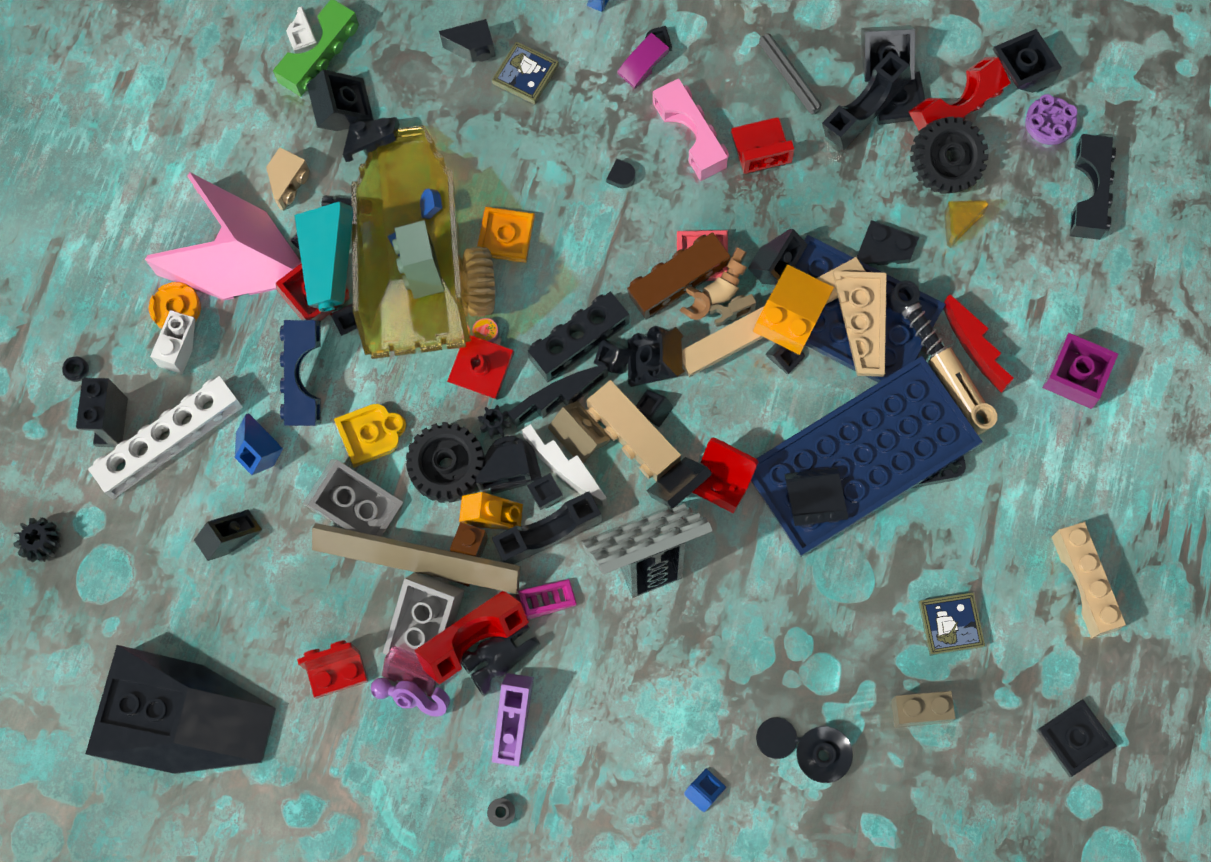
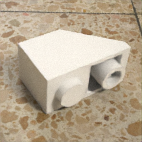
M170 310L150 356L159 367L183 374L193 349L194 317Z

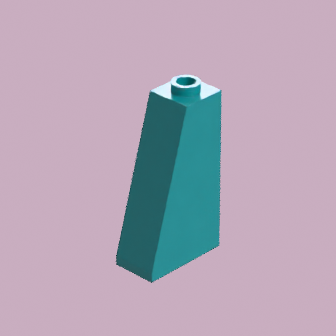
M336 202L294 215L308 306L318 308L321 312L334 310V306L343 304L345 299L353 207L342 202Z

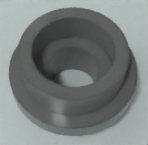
M495 799L488 807V819L495 826H508L515 818V807L508 799ZM499 807L506 809V815L502 818L496 815V810Z

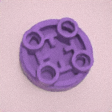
M1044 94L1029 107L1025 117L1026 129L1031 137L1040 143L1047 145L1063 143L1071 137L1076 128L1077 109L1074 105L1061 98Z

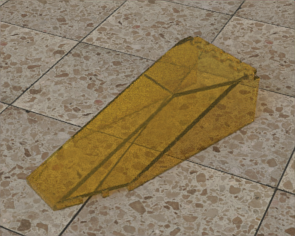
M424 125L399 128L396 141L367 153L368 157L365 164L361 163L359 166L360 175L357 181H352L351 183L353 207V313L365 355L371 354V359L390 357V351H394L395 356L416 354V348H420L421 353L443 350V344H447V349L466 347V342L471 341L452 170L446 166L443 155L438 153L435 143ZM425 189L437 190L442 201V209L430 219H424L421 216L420 199ZM425 220L436 251L444 291L414 299L411 289L406 290L402 277L405 273L400 274L396 259L399 257L396 255L387 236L394 233L397 227Z

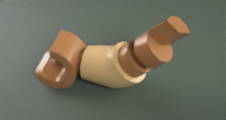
M737 247L727 265L728 271H724L721 278L718 277L715 282L703 288L702 292L696 288L687 287V293L693 296L695 301L692 306L682 307L679 311L690 319L698 320L706 316L710 306L731 300L739 289L737 287L740 279H738L739 275H743L747 269L746 266L741 264L747 252Z

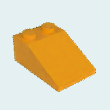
M787 264L766 302L753 332L800 355L834 287Z

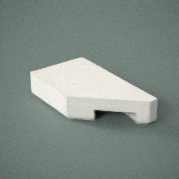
M301 6L297 10L294 21L290 23L286 30L295 53H303L317 45L304 9Z

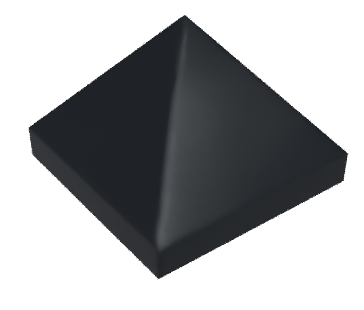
M354 303L330 314L341 336L364 326Z

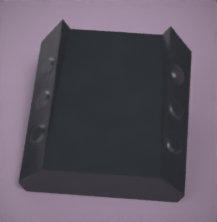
M653 326L648 330L647 334L636 333L627 339L628 348L632 350L628 360V384L631 387L678 377L685 372L682 368V338L684 336L677 327L666 329Z
M837 467L784 474L795 526L807 528L812 527L816 523H834L848 519Z

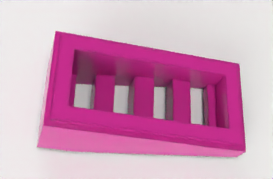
M569 579L519 590L515 596V599L521 602L528 620L577 605ZM558 589H562L565 598L564 602H561ZM548 592L552 593L555 604H550ZM538 595H541L542 602L544 605L542 607L539 606L537 599ZM530 598L533 609H529L526 599Z

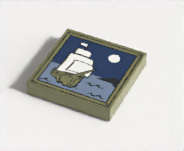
M515 42L493 77L492 84L535 105L559 67V62Z
M974 593L918 602L929 656L985 647Z

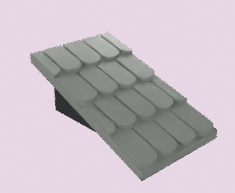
M679 503L675 508L661 509L644 516V518H638L620 525L619 528L615 527L594 537L582 540L581 543L585 552L602 574L618 568L621 569L631 596L635 598L682 579L686 542L710 533L713 530L707 519L701 517L700 513L692 512L691 508L685 506V503Z

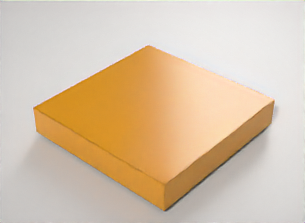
M485 207L477 247L488 248L492 258L526 263L535 213Z

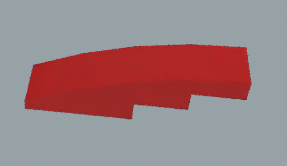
M949 294L945 299L943 310L954 334L981 373L1002 393L1009 387L1014 377L996 362L1001 352L984 338L989 328Z

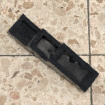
M602 364L576 372L551 383L508 412L509 420L517 428L534 412H537L544 418L562 402L565 405H569L581 400L608 377L607 367Z

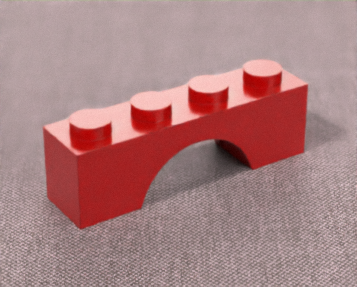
M985 57L966 70L967 81L965 90L954 103L948 104L941 98H927L910 110L909 113L918 131L926 127L927 124L945 117L964 118V121L968 113L981 109L985 105L984 102L989 98L1002 94L1004 92L1003 88L1011 82L999 57Z
M501 591L414 651L423 670L440 685L462 669V655L473 644L489 637L508 638L529 622L521 602L509 593Z

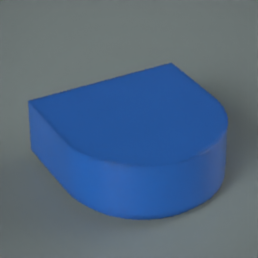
M425 189L420 199L422 218L430 219L442 209L441 196L437 190Z

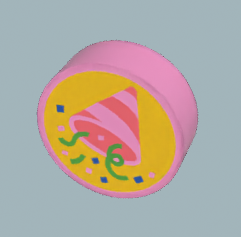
M489 318L479 319L472 328L473 336L492 343L497 340L499 335L497 324Z

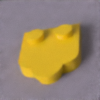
M371 404L334 418L335 425L353 468L393 453L399 444L398 437L403 435L406 430L405 419L398 413H388L387 409L380 404Z

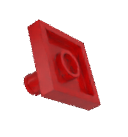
M465 333L447 382L497 400L515 351Z

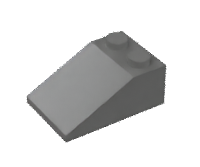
M337 459L329 461L303 502V505L343 529L382 537L403 504L401 500Z
M416 572L404 578L383 654L422 668L414 650L454 624L465 590Z

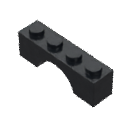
M890 51L873 69L870 81L862 93L846 106L839 105L824 120L822 126L825 137L844 151L912 79L910 65Z
M1082 134L1076 145L1074 168L1082 171L1090 179L1093 186V196L1085 201L1077 202L1071 213L1069 236L1100 240L1104 233L1110 230L1111 216H1108V208H1111L1113 193H1109L1110 185L1113 184L1115 174L1114 170H1111V163L1114 162L1116 156V148L1112 147L1113 137Z
M590 491L565 502L561 508L546 518L529 525L510 528L492 537V540L503 563L514 565L601 523L602 516Z

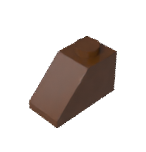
M460 522L450 551L481 558L488 541V535L483 529ZM450 580V581H453V582L462 584V585L467 586V587H470V585H471V584H468V583H463V582H459V581Z

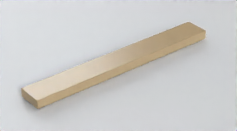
M857 257L816 278L834 287L827 303L838 298L833 277L834 271L866 272ZM764 306L683 349L682 366L688 376L691 377L764 338L753 332Z

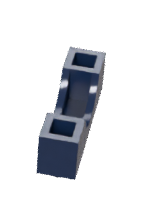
M284 320V325L280 327V340L284 341V352L280 353V366L284 367V378L280 380V392L284 393V404L280 406L281 420H284V426L321 425V398L308 392L300 377V368L305 356L312 350L321 347V320Z

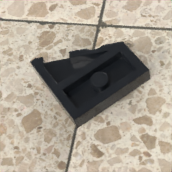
M397 117L380 118L365 122L358 121L350 124L342 154L345 162L352 161V155L366 149V152L370 153L380 146L396 141L400 126Z
M871 220L857 259L865 264L877 263V266L888 265L889 263H910L919 237Z

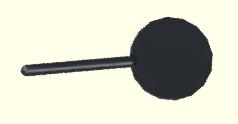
M779 717L769 718L764 721L756 734L757 746L761 753L772 759H783L789 756L796 748L797 742L802 738L797 737L796 730L790 722Z

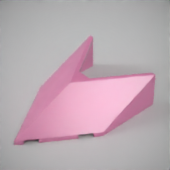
M189 172V180L222 227L213 242L150 254L145 258L146 262L157 276L174 282H182L192 289L222 300L234 299V296L248 293L253 295L277 290L275 282L301 264V261L266 211Z

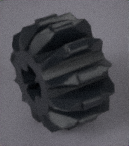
M40 517L38 521L35 518H30L28 526L20 523V527L23 530L14 533V536L19 539L13 543L14 547L19 549L18 555L22 558L27 557V560L32 563L37 559L40 562H45L47 554L51 557L55 556V553L52 551L53 548L61 547V544L56 541L62 537L60 532L55 531L57 525L53 522L48 523V520Z

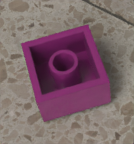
M1068 333L1058 349L1042 388L1092 409L1101 398L1118 353Z

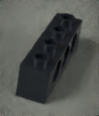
M611 291L606 295L601 294L592 301L591 306L585 310H578L572 315L570 321L564 325H557L545 339H538L531 344L528 350L529 360L547 382L598 347L602 339H609L630 323L629 313ZM595 317H602L605 319L600 324L592 322V319ZM576 331L584 333L583 337L579 339L573 338L571 335ZM555 346L563 348V351L558 354L552 353L550 350Z

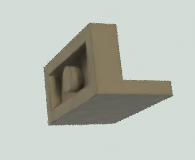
M578 401L562 407L548 426V429L573 457L578 455L582 463H585L595 450L606 446L611 440L604 429L595 422Z

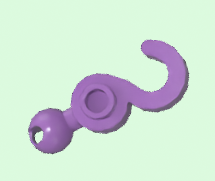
M377 678L371 683V693L375 698L385 699L391 696L399 707L414 708L417 706L423 713L430 716H442L446 713L450 704L448 694L439 687L435 689L432 695V699L435 701L432 702L412 681H401L396 686H393L389 680Z

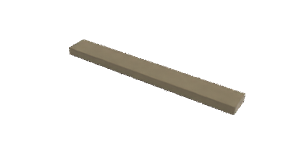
M315 523L312 527L313 551L515 594L519 590L521 566L318 523Z

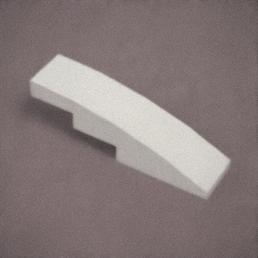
M531 424L522 429L524 439L533 447L538 457L560 479L581 495L590 491L595 503L601 507L607 505L606 496L578 455L568 461L554 440L544 445Z

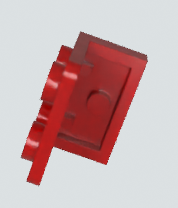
M712 437L707 444L700 463L707 466L712 474L692 493L734 514L746 494L757 468L758 460L724 441Z

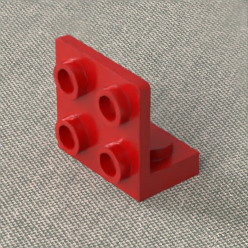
M778 117L731 129L743 174L792 163L794 146L792 140L786 141Z
M345 640L332 643L330 649L321 652L320 649L307 651L303 654L304 657L297 659L298 665L307 671L315 699L368 682L360 651L351 642L347 643Z

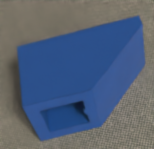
M248 413L245 414L236 431L235 459L251 475L273 467L283 448Z

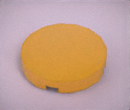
M171 282L162 285L149 301L151 319L161 329L170 310L194 317L195 322L201 311L199 296L191 287L182 282Z

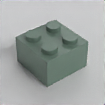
M425 220L395 228L397 239H393L392 242L396 255L400 254L396 262L400 274L405 273L402 277L406 290L411 289L414 299L443 292L444 287L438 259Z

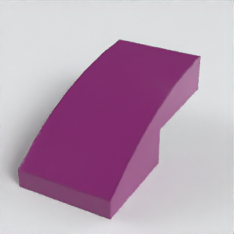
M651 33L625 60L617 74L635 89L652 74V68L669 53V47Z

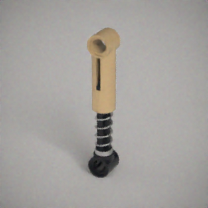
M907 280L899 282L887 297L889 307L893 311L903 314L904 318L910 321V327L916 331L915 336L920 337L922 340L921 345L925 346L928 350L927 354L931 355L928 362L976 433L979 435L986 432L996 424V410L985 402L952 348L944 347L941 342L942 338H938L936 335V329H933L930 325L931 320H927L924 315L925 311H921L918 286ZM899 293L905 294L908 301L902 300ZM976 414L984 418V424L978 422Z

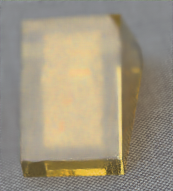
M986 201L948 202L944 212L947 246L951 248L985 214L989 205Z

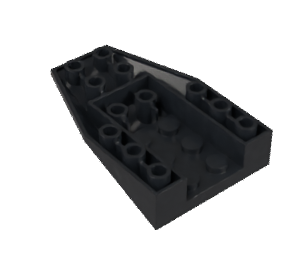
M116 645L85 754L95 758L172 774L258 764L263 762L276 708L204 665Z

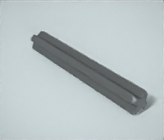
M767 33L760 37V46L809 113L815 114L822 106L821 102L771 34Z

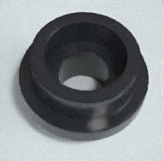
M70 357L63 363L62 372L69 381L78 382L87 376L89 365L81 357ZM75 367H80L78 372L73 373Z

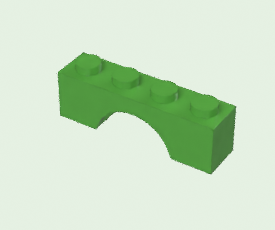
M330 0L317 16L323 30L319 43L313 49L304 53L287 52L273 70L277 82L300 97L308 91L307 84L323 69H327L331 59L335 54L337 55L341 52L344 43L358 29L359 23L355 12L336 0Z

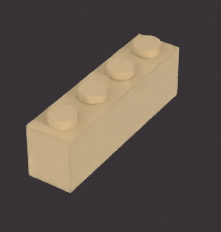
M611 380L587 399V413L595 422L600 420L606 427L604 431L613 441L617 439L623 445L621 449L630 460L634 458L641 465L639 469L648 479L652 477L657 482L681 461L680 453Z

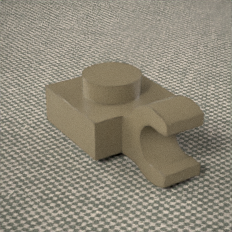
M752 294L748 296L739 295L730 301L728 307L719 304L711 306L709 314L720 313L722 317L716 319L714 324L715 326H722L728 320L732 322L754 312L756 301Z

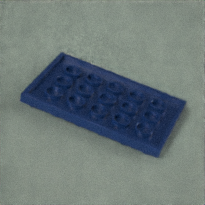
M807 235L804 241L808 245L794 268L814 278H818L852 260L853 257ZM859 261L866 272L883 273ZM887 274L885 374L883 377L866 376L877 383L916 360L923 347L920 337L915 336V329L910 327V321L905 319L903 314L893 311L887 303L889 293L901 282ZM920 291L921 311H925L924 315L927 320H931L930 325L933 328L945 303ZM899 293L902 300L908 301L905 294ZM839 298L824 306L805 346L856 371Z

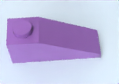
M507 673L501 684L492 755L493 763L517 767L520 765L534 677Z

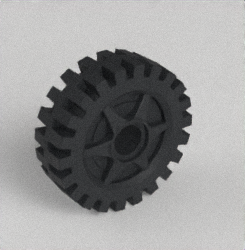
M961 117L941 118L927 124L926 127L918 132L919 135L915 136L913 140L915 144L911 146L910 150L914 152L910 156V162L915 164L912 170L918 173L916 178L918 181L924 182L922 184L924 187L931 188L930 191L940 192V194L960 192L977 183L976 180L981 179L983 176L981 172L986 170L987 167L984 161H987L989 156L984 151L988 149V146L982 143L985 137L983 134H978L980 129L977 126L972 127L971 121H963L964 118ZM947 150L952 154L951 161L946 156Z
M442 422V425L438 426L436 423L431 425L432 428L430 429L424 428L421 435L417 434L414 437V442L410 443L408 447L409 452L406 453V469L415 488L423 496L432 501L437 500L440 503L445 501L452 503L458 498L462 500V496L468 493L472 494L474 488L478 487L476 477L485 466V456L479 440L464 426L460 427L456 423L449 425L448 422ZM444 458L452 459V463L448 467H441L439 464Z

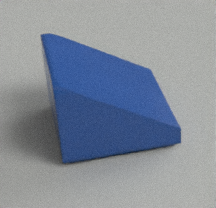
M706 768L684 792V795L702 812H705L727 787Z

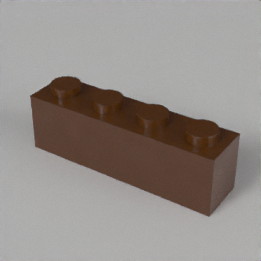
M713 232L707 236L702 235L686 250L684 248L678 250L672 256V259L666 263L661 262L651 269V273L644 277L639 276L635 278L627 288L629 297L645 320L685 295L687 287L696 288L715 273L722 271L728 265L730 255Z

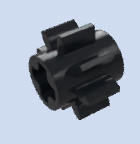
M496 405L495 409L485 407L484 416H478L479 422L484 424L480 427L481 433L488 431L490 439H493L494 435L499 434L504 437L503 431L505 428H511L510 422L505 420L509 417L508 411L501 413L499 405ZM495 419L499 420V422H495L494 425L490 424V422H494Z

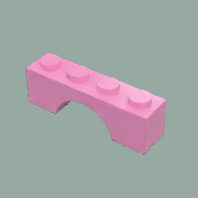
M678 78L653 91V105L664 122L682 123L694 133L696 142L689 150V163L700 181L727 168L729 153L725 145H720L716 139L717 134L714 127L706 123L705 115L700 105H695L689 87L687 85L683 86Z

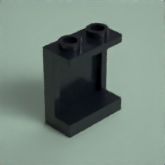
M83 378L76 428L78 430L94 431L93 444L96 447H116L123 441L128 398L109 378Z

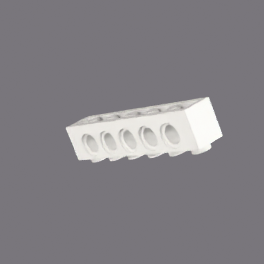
M220 376L216 379H210L204 383L199 391L185 396L175 408L164 411L158 420L140 428L131 439L120 442L115 447V450L107 456L104 455L96 459L88 470L104 493L111 499H115L243 407ZM213 401V405L210 408L203 409L206 402ZM192 416L189 423L182 425L185 417ZM170 431L169 436L165 440H160L164 432ZM148 447L144 455L138 456L141 448ZM126 462L123 470L116 471L120 463Z

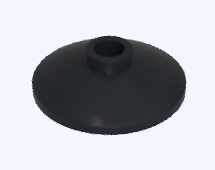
M820 726L809 730L803 735L798 743L796 756L800 769L808 778L819 783H832L841 779L849 771L853 760V751L849 740L842 732L832 727ZM826 751L829 755L828 760L822 761L818 756L819 752Z

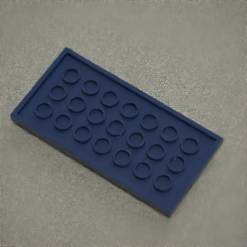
M921 356L756 458L758 465L751 482L800 557L976 449L982 445L983 441L926 360ZM837 467L848 519L834 523H816L812 527L807 528L795 526L784 474Z

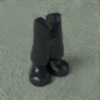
M528 624L508 638L492 637L481 642L474 652L465 651L463 653L461 665L468 674L473 672L484 661L489 662L485 667L470 675L475 686L483 696L490 693L492 678H501L506 675L519 661L540 645L536 636L525 641L519 647L514 643V640L530 629Z

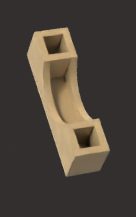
M1085 522L1059 529L1051 538L1061 562L1070 569L1077 583L1082 601L1081 614L1091 639L1118 631L1126 624Z

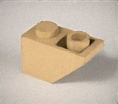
M279 147L266 168L273 197L279 209L284 211L286 206L294 201L296 191L300 185L307 181L310 170L304 159Z

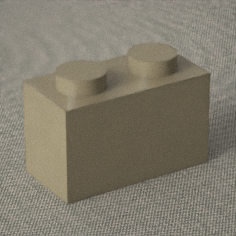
M952 691L899 695L891 700L895 728L951 723L956 719Z

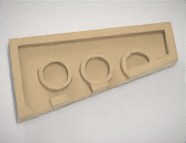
M834 271L833 277L857 376L883 377L885 374L886 273Z

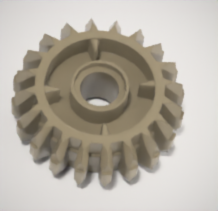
M481 247L465 249L462 259V276L467 312L470 316L477 317L492 315L495 309V278L491 252L488 248Z

